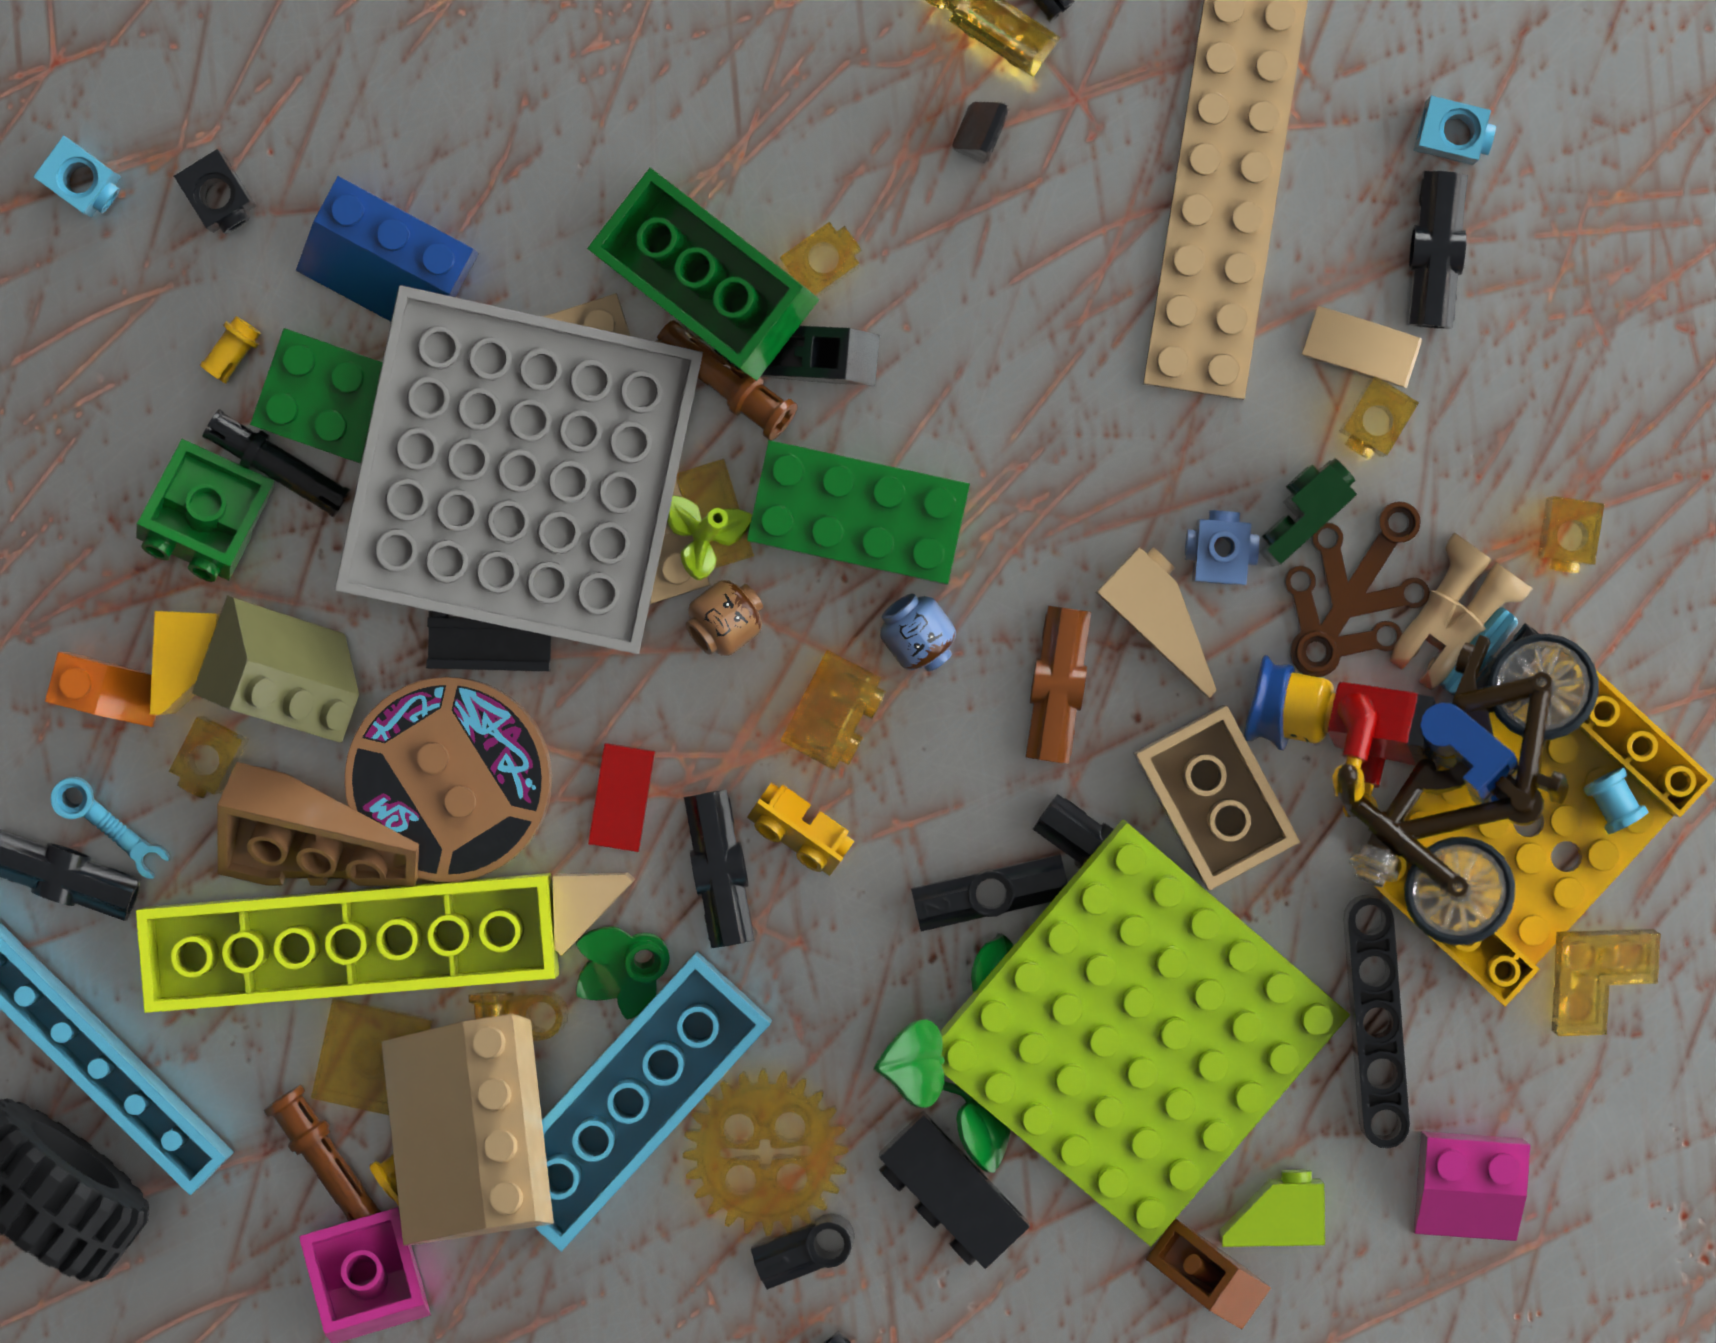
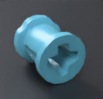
M1624 767L1599 777L1583 788L1586 796H1593L1607 823L1604 828L1608 834L1617 832L1635 823L1649 813L1645 805L1638 804L1624 778L1627 776V772Z

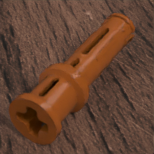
M675 320L667 323L658 334V340L655 342L703 352L698 379L709 385L727 400L729 411L737 416L743 414L763 429V436L768 440L776 439L792 421L798 408L796 402L791 399L784 401L763 385L764 379L761 376L756 381L748 374L738 370L725 358L690 334Z
M301 1084L263 1110L267 1117L273 1116L290 1140L288 1147L291 1152L295 1151L297 1155H303L348 1221L381 1212L329 1138L328 1134L331 1131L328 1128L330 1125L326 1120L320 1121L303 1097L305 1089Z

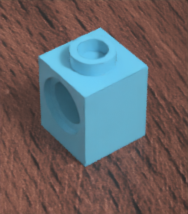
M1431 95L1425 101L1413 151L1474 165L1479 161L1480 154L1489 155L1493 144L1496 125L1488 123L1491 110ZM1460 119L1467 124L1470 130V138L1466 144L1456 145L1446 138L1444 126L1447 120Z
M64 135L33 176L80 212L91 218L97 210L100 213H104L114 202L120 191L115 185L121 176ZM80 167H90L94 177L91 187L83 193H74L70 186L72 173Z

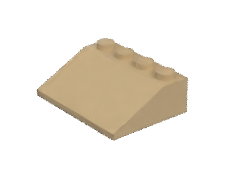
M507 1014L463 1021L381 1041L403 1245L409 1246L554 1224L531 1019L515 1014Z

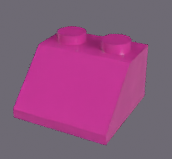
M1421 1131L1414 1234L1517 1241L1527 1198L1530 1144L1523 1138Z
M398 1207L299 1236L324 1334L331 1343H340L431 1316L411 1245H403L400 1210Z

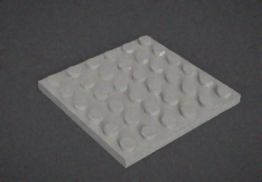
M399 285L334 590L639 654L703 352Z

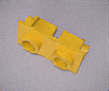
M771 782L747 818L755 823V829L763 837L772 842L781 841L795 851L798 860L807 868L816 872L823 871L830 876L854 843V840L847 836L849 830L821 811H819L810 825L807 824L802 818L811 804L784 784L779 788Z

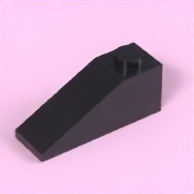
M799 326L761 377L875 386L880 335L852 328ZM714 349L715 352H717L719 355L725 358L730 364H732L738 370H741L730 360L724 357L721 353H719L716 349Z

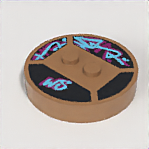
M441 677L418 681L402 687L383 699L371 710L358 728L350 745L345 766V793L348 807L418 843V878L435 882H458L478 878L491 873L515 858L530 843L539 830L546 815L552 791V768L548 748L542 733L529 713L517 701L498 688L477 680L461 677Z

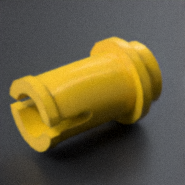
M235 316L231 323L226 321L223 324L226 328L225 332L205 360H202L200 363L204 370L227 384L229 377L251 347L256 349L259 346L256 340L261 333L238 316Z

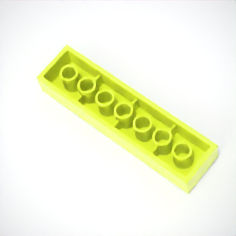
M551 873L472 879L458 882L415 884V886H388L149 906L136 910L144 1013L555 979L559 975L558 952L554 949Z

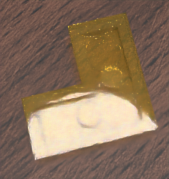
M1654 929L1556 932L1551 1031L1557 1036L1607 1035L1609 986L1658 984L1661 934Z

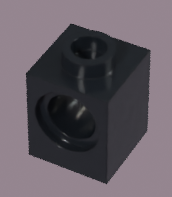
M218 149L174 175V178L206 229L213 233L221 229L224 234H227L242 226L250 219L247 212L256 207V204L225 154ZM217 182L227 183L230 188L228 203L218 209L210 208L206 202L208 188Z

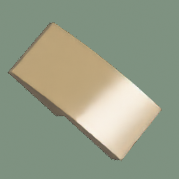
M1317 306L1302 355L1310 359L1355 371L1359 375L1407 388L1422 339L1368 320Z

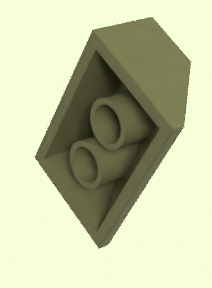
M227 595L192 693L229 710L342 743L359 698L345 634Z

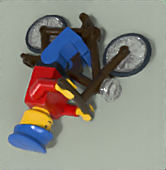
M1479 634L1475 645L1466 642L1459 653L1455 671L1463 674L1452 704L1444 702L1436 704L1434 697L1414 692L1348 682H1339L1335 693L1331 681L1325 678L1295 673L1292 665H1275L1268 655H1264L1260 663L1256 686L1247 715L1244 738L1246 741H1254L1259 737H1263L1271 741L1278 750L1284 751L1289 739L1315 744L1321 742L1328 733L1334 746L1343 749L1342 757L1346 758V762L1336 768L1333 773V791L1335 797H1338V794L1340 796L1345 816L1358 818L1368 827V831L1371 833L1368 843L1361 844L1358 853L1352 854L1349 863L1357 868L1354 876L1377 887H1383L1385 881L1396 882L1400 874L1396 871L1400 861L1396 857L1398 855L1411 864L1405 881V902L1408 913L1416 926L1426 935L1446 944L1469 945L1482 941L1494 934L1507 920L1515 900V881L1512 870L1505 858L1491 845L1469 837L1447 838L1437 841L1427 848L1417 839L1505 819L1519 826L1531 825L1542 816L1544 811V800L1538 788L1549 793L1551 802L1559 805L1563 804L1569 788L1565 774L1554 771L1550 778L1540 774L1546 740L1566 736L1578 729L1588 719L1595 707L1599 692L1598 675L1595 665L1588 654L1578 644L1562 636L1553 634L1527 636L1509 645L1498 656L1491 669L1488 687L1477 689V676L1491 644L1488 637ZM1495 712L1500 722L1510 731L1523 737L1519 762H1517L1515 753L1494 737L1489 713ZM1386 759L1414 765L1415 768L1387 811L1381 812L1378 809L1376 799L1372 796L1373 788H1379ZM1433 760L1442 767L1449 769L1436 771V765ZM1466 785L1472 801L1477 804L1405 821L1422 793L1438 795Z

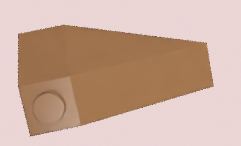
M236 762L217 804L218 874L268 886H282L285 878H307L310 886H326L329 878L350 879L358 886H415L417 882L418 843L286 773Z

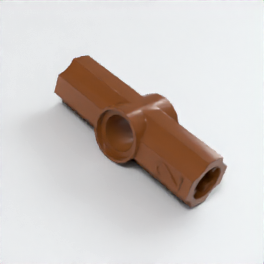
M1048 606L1042 634L1041 656L1036 658L1032 680L1030 704H1033L1026 758L1069 764L1075 735L1076 713L1081 711L1087 675V665H1084L1092 612Z

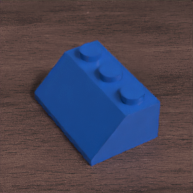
M337 176L313 221L295 271L391 322L399 285L456 298L479 253L470 246Z

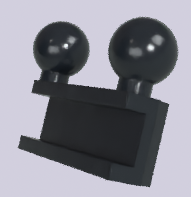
M429 610L427 617L429 636L426 669L551 671L552 636L468 618H449V614Z

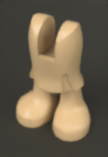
M1455 532L1448 540L1445 548L1450 559V567L1436 591H1430L1426 605L1400 636L1389 660L1402 670L1421 649L1420 646L1425 640L1439 649V652L1429 661L1426 670L1419 679V682L1430 690H1433L1447 678L1456 666L1463 645L1466 642L1471 643L1478 634L1486 630L1484 624L1504 603L1523 601L1533 589L1495 562L1467 608L1458 601L1478 576L1484 572L1492 559Z

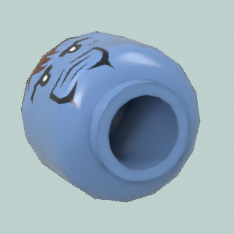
M913 593L908 594L894 602L883 613L882 619L884 624L881 627L880 637L903 668L915 670L924 667L927 671H933L951 657L952 653L949 648L956 638V629L933 598L927 596L917 598Z

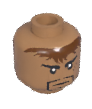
M721 580L689 604L688 615L690 619L685 625L690 636L705 653L711 655L716 652L722 656H729L760 633L762 621L759 611L763 609V604L759 596L749 585L744 584L739 587L729 580Z

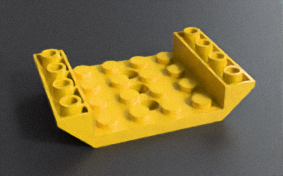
M1555 646L1520 677V679L1531 677L1538 672H1546L1551 676L1555 695L1553 697L1548 729L1562 726L1572 720L1581 710L1588 692V679L1580 661L1569 651ZM1597 670L1599 692L1595 707L1588 719L1578 729L1568 735L1553 740H1546L1540 774L1551 778L1554 771L1563 773L1566 776L1569 788L1562 805L1551 802L1549 793L1538 788L1544 800V811L1541 816V827L1535 834L1522 836L1516 831L1514 824L1505 819L1417 839L1426 848L1437 841L1451 837L1478 839L1494 847L1510 866L1515 881V900L1507 920L1494 934L1482 941L1469 945H1451L1429 937L1504 1007L1540 970L1536 964L1673 816L1681 817L1715 781L1708 772ZM1528 704L1505 709L1516 722L1525 726ZM1495 712L1489 713L1494 737L1515 753L1517 762H1519L1523 737L1510 731L1500 722ZM1439 765L1436 768V771L1447 770L1449 768H1444L1441 765ZM1624 767L1627 772V776L1624 778L1638 804L1645 805L1649 813L1635 823L1617 832L1608 834L1604 828L1607 823L1593 796H1586L1583 788L1599 777ZM1466 785L1438 795L1422 793L1405 821L1477 804L1472 801ZM1569 841L1578 849V862L1572 869L1561 871L1552 863V850L1557 844ZM1366 848L1353 865V868L1414 923L1408 913L1405 902V881L1411 864L1398 855L1395 856V859L1389 858L1388 864L1391 867L1377 864L1363 856V854H1369L1370 850ZM1451 848L1436 854L1441 861L1468 882L1472 898L1467 904L1458 905L1423 874L1419 873L1415 886V898L1418 909L1423 917L1433 927L1451 934H1468L1488 925L1496 917L1504 899V881L1496 864L1485 854L1469 848Z

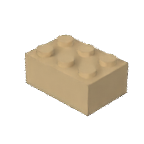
M1222 705L1133 753L1201 881L1209 891L1300 843L1227 705Z

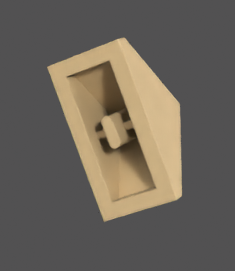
M628 872L554 875V949L563 956L628 888L635 878Z

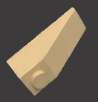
M1139 547L1095 593L1199 691L1210 698L1217 689L1179 585L1169 575L1175 567L1154 547L1148 553Z

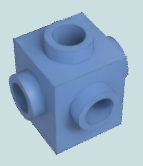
M1209 510V520L1199 519L1197 520L1196 530L1187 529L1185 560L1194 561L1193 582L1247 585L1248 565H1257L1260 537L1259 535L1251 534L1252 523L1240 522V512ZM1218 538H1223L1229 543L1230 550L1225 557L1219 556L1215 552L1214 544Z

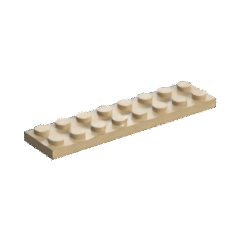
M1203 0L1143 385L1239 400L1245 399L1308 0Z

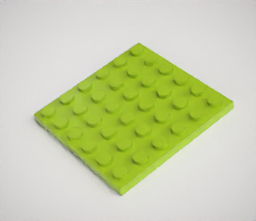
M1122 819L985 978L979 988L940 1031L943 1040L941 1056L945 1059L942 1067L944 1075L1151 1247L1351 1014Z

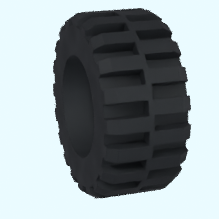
M7 1098L0 1100V1234L14 1242L15 1246L26 1253L32 1254L38 1261L48 1267L52 1266L58 1269L60 1273L66 1276H75L80 1281L93 1282L108 1275L149 1220V1203L143 1198L144 1194L141 1190L131 1183V1179L124 1172L116 1168L111 1160L95 1150L90 1143L72 1133L69 1128L50 1119L43 1112L31 1109L27 1104L19 1101L15 1103L12 1099Z

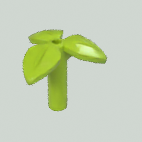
M672 496L667 520L669 527L674 534L682 536L693 535L694 539L681 550V561L687 573L696 580L708 577L713 572L717 562V557L709 542L713 540L727 546L734 544L748 531L752 514L735 508H714L702 519L699 507L693 501L681 496Z

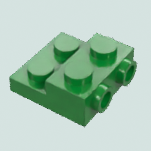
M181 439L137 522L136 539L143 541L142 549L157 559L167 561L173 555L189 562V571L205 581L215 582L218 576L229 581L251 540L252 530L274 489L275 481L187 440Z

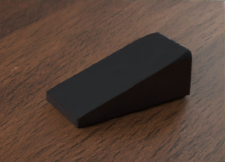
M1001 102L971 103L953 141V149L982 163L988 162L1007 120L1009 110L1007 105Z

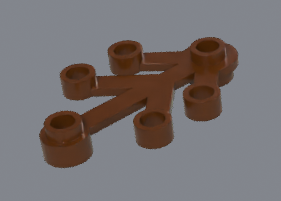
M1394 502L1382 509L1378 516L1380 533L1349 581L1341 552V545L1343 543L1341 529L1333 523H1326L1311 537L1312 545L1321 554L1332 608L1321 624L1312 595L1316 585V578L1312 570L1305 566H1296L1286 573L1284 586L1293 595L1301 630L1291 643L1290 656L1292 663L1302 674L1314 677L1326 676L1336 669L1342 656L1373 649L1392 651L1402 635L1400 627L1392 621L1378 622L1372 627L1371 631L1344 636H1339V634L1351 617L1400 606L1419 608L1428 601L1429 587L1425 581L1419 578H1408L1399 586L1366 593L1397 543L1407 542L1418 533L1421 520L1418 511L1411 504ZM1394 513L1403 514L1407 520L1405 530L1400 533L1392 531L1389 527V518ZM1325 528L1333 530L1337 537L1335 545L1331 548L1322 547L1318 541L1319 533ZM1298 571L1304 572L1309 578V585L1304 591H1296L1291 585V577ZM1411 583L1418 584L1423 592L1422 598L1416 603L1407 601L1404 596L1405 588ZM1384 626L1392 628L1395 632V640L1389 646H1383L1377 640V632ZM1312 642L1321 643L1325 649L1324 657L1320 661L1313 662L1306 655L1307 646Z

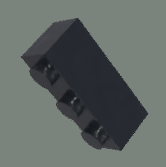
M924 1110L879 1152V1158L885 1163L879 1169L881 1174L899 1192L906 1186L920 1200L914 1208L934 1229L941 1223L955 1237L949 1243L950 1246L969 1266L977 1260L986 1269L1030 1227L1029 1221Z

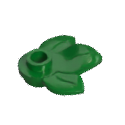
M601 927L583 934L576 941V946L589 961L579 974L576 995L582 999L595 1001L617 998L618 1007L625 1019L628 1020L636 1017L656 996V980L666 972L669 966L670 956L666 944L654 934L638 933L630 936L617 927ZM641 950H648L653 953L651 959L644 963L637 962L634 957Z

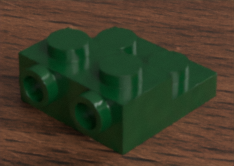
M1336 458L1332 461L1329 460L1318 470L1312 464L1310 467H1306L1286 486L1291 495L1283 503L1296 518L1293 520L1289 515L1283 516L1261 536L1268 544L1259 552L1272 566H1278L1285 562L1358 495L1350 487L1356 481L1355 478Z

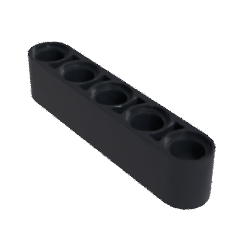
M1361 895L1348 903L1343 917L1358 1120L1362 1133L1372 1144L1380 1148L1389 1149L1398 1146L1406 1139L1410 1127L1395 922L1393 912L1386 902L1375 896ZM1375 905L1382 915L1381 924L1373 932H1360L1355 922L1356 914L1364 906ZM1368 957H1381L1386 967L1383 978L1373 984L1363 982L1359 974L1362 962ZM1376 1007L1384 1008L1390 1018L1386 1030L1376 1035L1367 1033L1363 1025L1366 1013ZM1377 1059H1388L1393 1066L1391 1079L1383 1085L1371 1084L1367 1077L1370 1064ZM1382 1110H1391L1397 1117V1126L1394 1131L1386 1136L1374 1134L1371 1128V1121L1374 1115Z

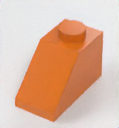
M71 652L57 653L45 702L149 727H154L157 716L150 715L152 674Z

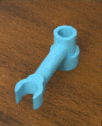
M75 776L66 777L53 788L51 804L58 815L66 819H77L80 817L87 819L97 829L108 835L109 839L111 838L113 842H116L136 862V868L143 877L148 879H154L155 874L144 865L143 859L147 853L154 852L165 861L170 860V855L163 846L149 844L130 828H127L126 825H123L122 822H119V819H116L114 815H111L106 808L94 799L92 787L86 780ZM68 788H77L82 793V802L79 804L69 802L66 797V790Z

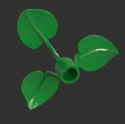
M1002 933L997 934L994 939L987 942L980 949L974 960L971 972L973 993L1014 946ZM930 1020L913 1021L886 1047L875 1064L874 1070L891 1082L908 1103L918 1108H926L933 1105L939 1098L942 1090L960 1095L966 1102L960 1107L956 1117L961 1143L967 1154L979 1168L987 1173H995L1006 1152L1011 1130L958 1085L944 1081L942 1065L945 1059L941 1056L943 1040L939 1028Z

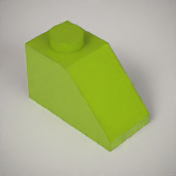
M1282 1170L1281 1179H1268L1219 1230V1241L1222 1247L1325 1245V1184L1320 1178H1312L1311 1170Z

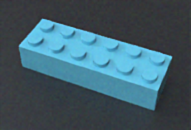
M698 951L694 953L542 1119L554 1224L537 1226L535 1228L561 1252L771 1025L772 1019Z

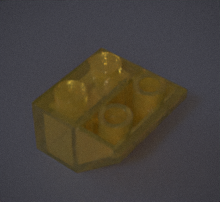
M827 649L780 741L835 770L839 761L849 765L863 736L854 732L861 717L865 715L873 719L886 693L885 690L877 687L882 677Z

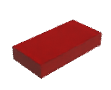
M604 743L588 844L640 852L656 751Z

